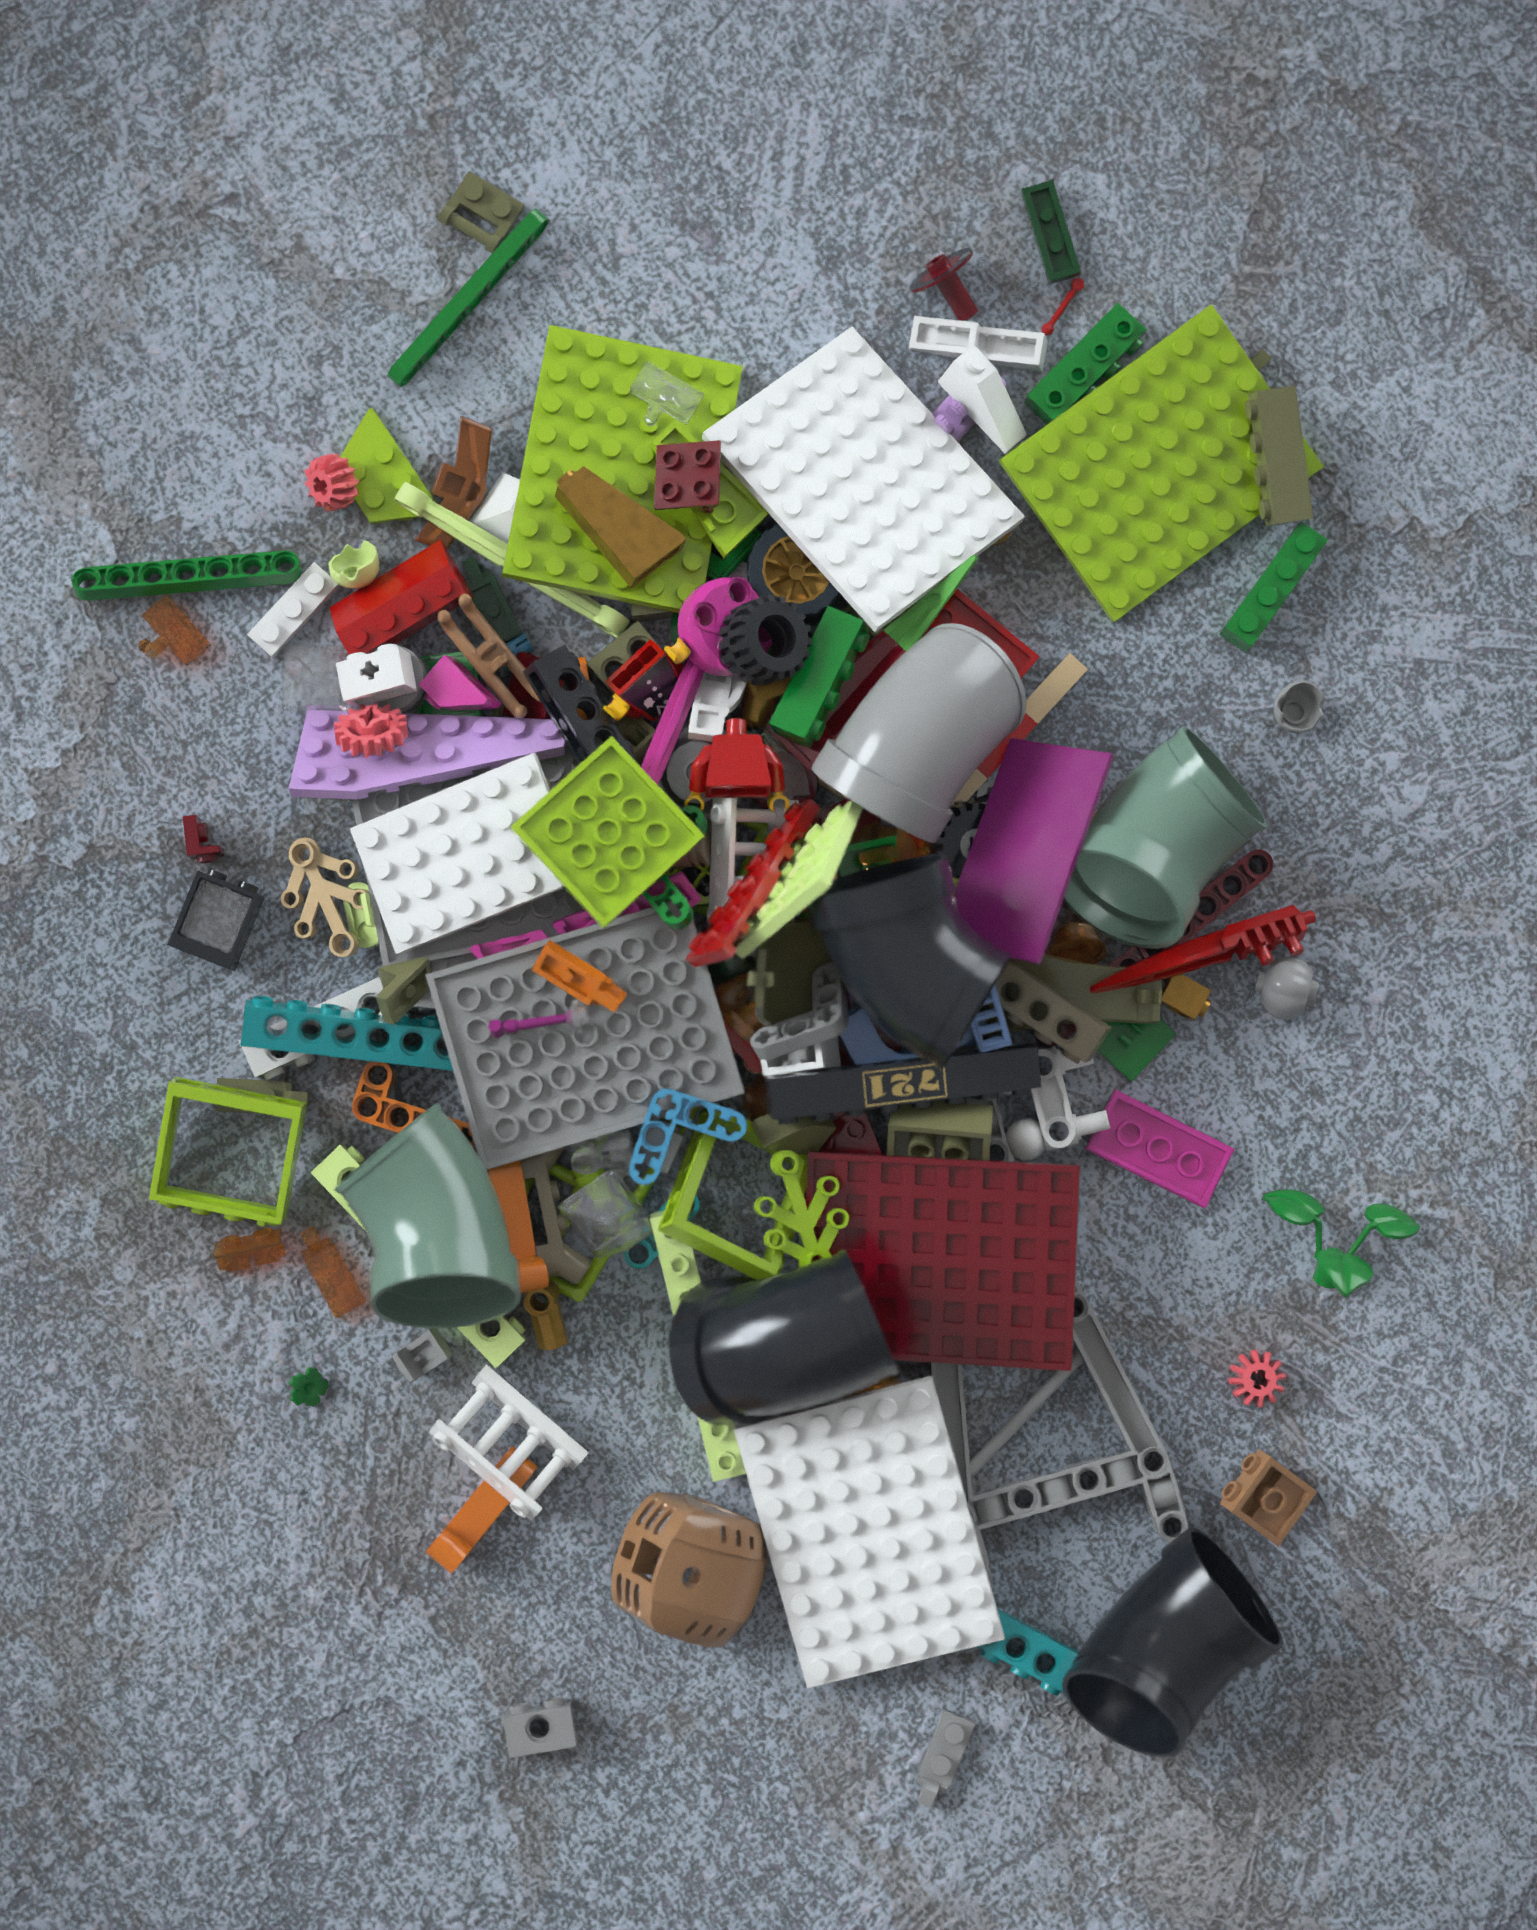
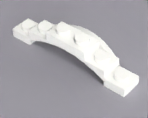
M741 562L728 578L742 577L747 580L748 563ZM729 590L730 597L733 599V594ZM704 672L692 706L688 731L689 739L712 742L714 735H723L726 716L737 707L747 685V682L739 680L740 674L735 676H716Z

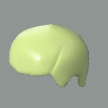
M363 541L360 548H353L347 544L341 554L333 556L328 564L332 580L345 588H364L370 585L379 573V559L376 546L368 541Z

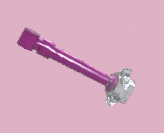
M578 999L572 1001V1005L568 1008L566 1014L523 1020L511 1019L505 1020L503 1023L500 1020L494 1019L489 1022L488 1028L494 1038H500L505 1032L507 1034L517 1033L518 1030L568 1022L577 1033H583V1026L589 1025V1016L586 1005H580Z

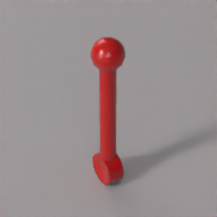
M1081 278L1072 280L1071 290L1050 321L1041 327V332L1045 333V336L1053 334L1054 325L1076 292L1083 290L1084 281Z

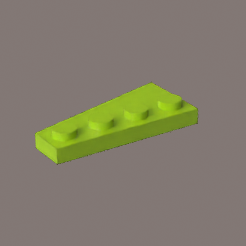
M674 419L652 440L651 447L656 453L657 445L699 441ZM720 463L719 506L714 507L713 513H702L700 511L701 507L691 508L723 559L769 516V513L722 463Z

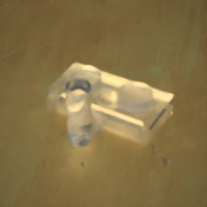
M646 361L629 391L649 403L644 418L648 426L656 425L663 412L687 425L704 396V393L649 361Z

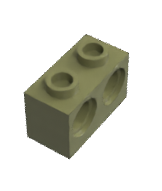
M639 621L634 623L587 662L589 670L611 696L615 692L605 683L608 679L606 676L607 669L613 665L622 666L632 657L631 651L636 645H645L650 639L656 643Z

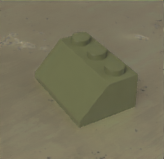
M934 1100L932 1101L933 1106L913 1108L912 1103L899 1105V1110L890 1112L887 1155L989 1160L994 1105L971 1103L946 1104L945 1101Z

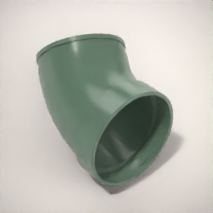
M1182 726L1173 737L1166 739L1142 760L1112 791L1093 815L1063 901L1086 924L1114 940L1141 948H1164L1176 943L1184 934L1198 909L1199 894L1206 884L1232 856L1252 840L1253 836L1268 827L1267 822L1250 795L1219 757L1192 730Z
M438 1102L396 1134L334 1188L348 1202L347 1205L361 1222L374 1251L376 1261L370 1268V1301L373 1312L387 1321L419 1328H454L488 1322L508 1314L518 1306L521 1300L519 1261L511 1253L505 1217L496 1190L471 1143L451 1118L449 1119L441 1110L442 1107Z

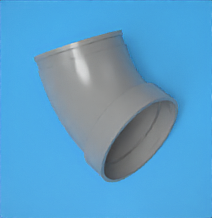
M955 623L936 626L909 648L883 674L853 712L836 740H827L811 770L828 785L873 814L920 839L936 843L953 815L949 807L964 784L983 760L1021 724L1026 711V695L1022 680L1004 651L981 632Z

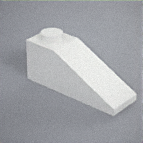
M973 345L953 361L938 380V383L953 399L959 401L966 408L968 415L1004 453H1007L1023 440L1027 433L997 369Z

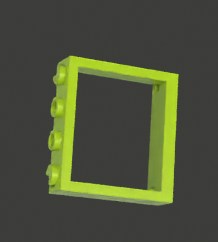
M176 1076L168 1083L149 1200L158 1201V1204L166 1205V1208L174 1209L178 1208V1205L190 1207L191 1212L200 1215H210L211 1212L224 1214L225 1219L231 1221H243L244 1218L257 1220V1225L262 1227L266 1225L274 1227L282 1225L288 1216L308 1102ZM183 1098L292 1119L277 1206L168 1185Z
M707 1108L700 1111L695 1125H702L709 1119ZM714 1110V1121L708 1128L709 1130L715 1132L717 1124L725 1127L726 1131L732 1134L734 1131L740 1132L742 1126L737 1124L738 1118L731 1116L729 1121L719 1119L722 1111ZM745 1119L747 1128L741 1139L771 1154L777 1152L763 1148L751 1126L752 1122ZM693 1130L657 1230L756 1280L778 1275L785 1264L784 1252L766 1247L764 1256L761 1258L687 1221L716 1140L714 1136ZM796 1153L800 1160V1167L796 1173L804 1196L807 1188L808 1155ZM786 1157L783 1159L784 1161L792 1164L790 1158ZM786 1190L780 1207L793 1214ZM775 1221L773 1229L782 1230L786 1235V1239L792 1241L795 1231ZM773 1233L770 1237V1242L773 1246L780 1242V1237L777 1233Z

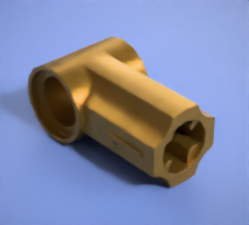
M550 1279L547 1288L529 1291L524 1299L525 1309L531 1315L539 1349L546 1351L557 1349L569 1342L558 1300L560 1296L559 1288ZM541 1292L545 1294L549 1302H539L535 1297V1293Z

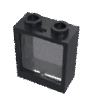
M209 868L207 874L197 870L167 945L235 972L264 897L257 894L258 887L240 880L238 886L226 882L227 875ZM186 937L192 938V939L197 940V941L202 942V943L200 944V943L195 942V941H193V940L187 939ZM210 945V946L215 947V948H217V949H220V950H222V951L228 952L229 955L226 954V953H223V952H221V951H218V950H216V949L210 948V947H208V946Z

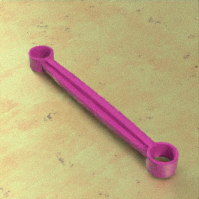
M698 616L696 619H697L698 623L700 624V618H699V616ZM689 657L676 681L641 766L657 785L679 738L705 672L698 668Z

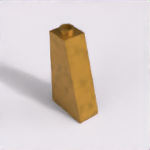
M583 466L576 472L569 470L557 481L559 485L556 489L555 498L630 588H633L683 549L686 538L682 533Z

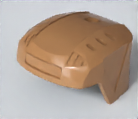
M657 1492L649 1495L640 1504L628 1522L614 1560L611 1577L614 1603L617 1607L639 1619L647 1627L661 1635L665 1634L705 1648L724 1647L740 1630L745 1621H748L763 1582L768 1560H766L767 1545L761 1525L730 1509L695 1495ZM654 1505L653 1508L650 1510V1512H649V1513L646 1515V1517L643 1519L642 1523L640 1524V1522H641L643 1516H644V1515L646 1514V1512L651 1508V1506ZM662 1509H664V1510L660 1513V1515L656 1518V1520L653 1522V1524L651 1525V1527L649 1528V1526H650L652 1520L655 1518V1516H656ZM670 1514H672V1515L670 1516V1518L667 1520V1522L663 1525V1527L661 1528V1530L659 1531V1533H658V1530H659L660 1526L662 1525V1523L666 1520V1518H667ZM721 1527H722V1536H723L722 1541H721ZM692 1567L691 1578L683 1583L682 1576L684 1571ZM644 1574L653 1575V1578L651 1579ZM621 1577H622V1598H621ZM630 1582H631L630 1598H629V1585H630ZM638 1589H639V1607H638Z

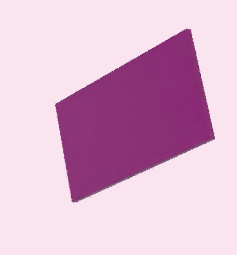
M1010 738L952 900L966 923L980 936L993 943L994 947L1011 954V959L1030 962L1031 964L1041 963L1114 757L1111 753L1020 740L1018 738Z

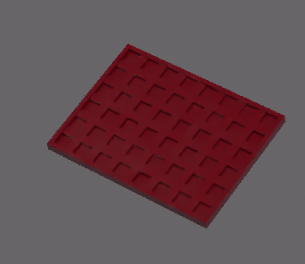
M820 1151L808 1152L807 1209L817 1191V1182L821 1177L833 1176L839 1182V1191L834 1196L829 1197L813 1229L816 1240L818 1241L827 1225L826 1216L831 1209L840 1208L848 1213L849 1222L846 1227L839 1229L829 1252L833 1256L838 1254V1251L846 1250L881 1328L893 1360L1062 1371L1072 1370L1080 1165ZM826 1180L823 1184V1188L827 1193L833 1188L830 1180ZM839 1212L833 1216V1222L836 1225L842 1222V1215ZM815 1255L812 1258L811 1263L820 1260L821 1258L818 1255Z

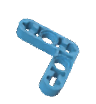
M665 1088L659 1090L651 1100L629 1165L630 1176L635 1182L645 1185L657 1179L676 1124L733 1142L744 1136L747 1128L746 1120L739 1112L672 1089ZM667 1094L672 1095V1102L677 1104L675 1110L669 1109L665 1117L666 1120H672L670 1127L662 1122L650 1121L653 1113L658 1117L660 1116L661 1106L657 1104L659 1098L665 1099ZM702 1105L707 1108L709 1119L706 1123L695 1125L691 1122L689 1112L694 1106ZM714 1110L722 1111L719 1119L729 1121L731 1116L738 1118L737 1124L742 1126L740 1132L734 1131L732 1136H728L725 1134L726 1128L717 1124L715 1132L709 1130L708 1128L714 1121ZM655 1126L662 1128L666 1135L664 1143L657 1147L649 1145L646 1141L647 1131ZM641 1146L652 1152H661L659 1160L652 1156L650 1167L654 1169L653 1175H646L645 1179L639 1178V1171L635 1170V1165L637 1163L642 1164L646 1157V1154L639 1153Z

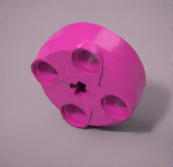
M742 577L718 578L704 583L686 598L680 609L678 617L679 637L691 651L688 656L689 659L698 668L709 674L735 676L729 671L730 663L724 664L721 660V654L725 656V652L719 649V642L723 641V637L719 636L720 628L726 626L723 620L727 615L731 614L730 611L759 598L746 579ZM729 590L733 594V599L730 597ZM696 614H697V615L699 616V618H700V624L698 623V621H697V619H696ZM759 626V643L768 654L773 642L767 630Z

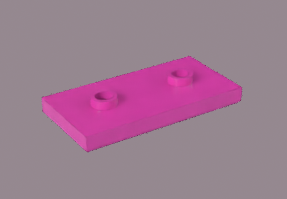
M1113 1089L1104 1108L1107 1113L1110 1129L1091 1134L1084 1149L1206 1209L1235 1149Z

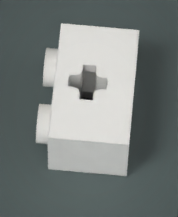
M385 644L378 647L377 652L369 654L362 652L353 653L347 656V660L336 663L343 702L357 708L361 704L368 705L417 691L410 653L396 644Z
M834 1037L772 1059H761L762 1074L764 1076L841 1066L838 1038Z

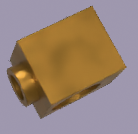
M1183 974L1169 977L1162 989L1161 1005L1183 1018L1193 1021L1197 1016L1202 1018L1208 1010L1212 1001L1207 997L1211 990Z

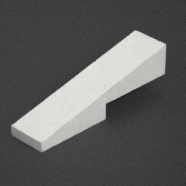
M914 316L909 349L958 358L975 345L991 364L1043 373L1048 340L1045 333L980 327L978 322Z

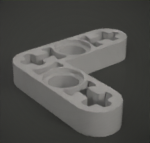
M832 962L820 966L813 973V1011L771 1026H766L759 1029L751 1037V1046L760 1059H772L832 1039L846 1030L848 1026L847 987L841 980Z

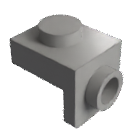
M432 1328L393 1354L392 1357L397 1364L399 1372L406 1377L409 1383H412L454 1354L437 1328Z

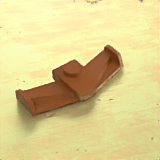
M460 416L455 466L446 463L441 464L430 494L442 498L439 505L469 520L476 508L482 504L487 491L486 479L492 428ZM429 520L414 539V541L426 546H431L437 541L442 540L447 550L455 540L454 537Z

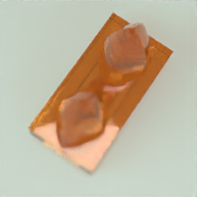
M746 973L731 977L717 989H714L723 1020L746 1042L750 1043L754 1033L762 1029L764 1025L756 1019L755 1002L746 1005L742 1009L739 1008L748 989V974Z

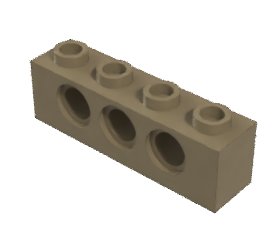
M1010 959L995 983L1001 1007L1008 1011L1005 1015L1008 1019L1020 1026H1023L1024 1023L1035 1029L1033 1033L1035 1037L1048 1045L1055 1042L1064 1048L1061 1053L1077 1064L1080 1060L1085 1063L1091 1061L1112 1029L1111 1026ZM1011 982L1016 983L1020 988V996L1016 1001L1009 1000L1005 994L1006 986ZM1037 1001L1044 1002L1048 1007V1015L1043 1020L1036 1018L1033 1013V1007ZM1066 1019L1071 1020L1076 1025V1034L1071 1039L1066 1038L1061 1032V1025Z

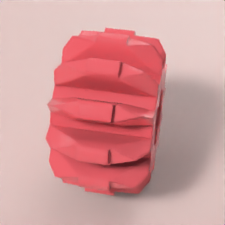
M327 454L315 458L310 462L309 468L304 471L308 480L303 484L308 486L310 490L308 497H314L315 506L323 507L325 511H335L348 507L353 503L354 497L359 494L355 486L360 481L353 474L356 468H350L348 458H341L338 454Z
M1251 1350L1250 1361L1245 1355L1240 1354L1238 1360L1243 1366L1240 1368L1233 1364L1230 1365V1370L1238 1373V1377L1228 1378V1383L1240 1385L1234 1389L1232 1394L1235 1397H1239L1245 1393L1243 1404L1247 1406L1255 1399L1256 1406L1259 1408L1263 1407L1264 1396L1269 1402H1276V1397L1272 1393L1273 1389L1281 1393L1285 1389L1283 1386L1276 1384L1277 1380L1286 1379L1285 1373H1275L1282 1363L1279 1360H1275L1269 1364L1271 1360V1353L1264 1352L1261 1358H1259L1258 1351ZM1260 1369V1376L1264 1378L1262 1384L1256 1383L1254 1388V1381L1250 1379V1375L1252 1372L1258 1374Z

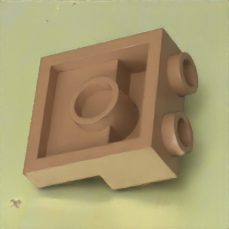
M1258 1449L1255 1454L1251 1453L1244 1458L1241 1464L1243 1471L1237 1480L1230 1481L1225 1485L1222 1490L1223 1500L1220 1502V1505L1279 1547L1317 1491L1272 1457Z

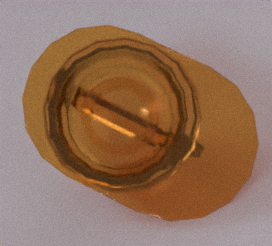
M1072 920L1067 921L1065 926L1057 930L1054 935L1053 946L1047 950L1048 955L1093 965L1101 961L1106 955V947L1100 940L1096 929L1090 924L1073 923Z

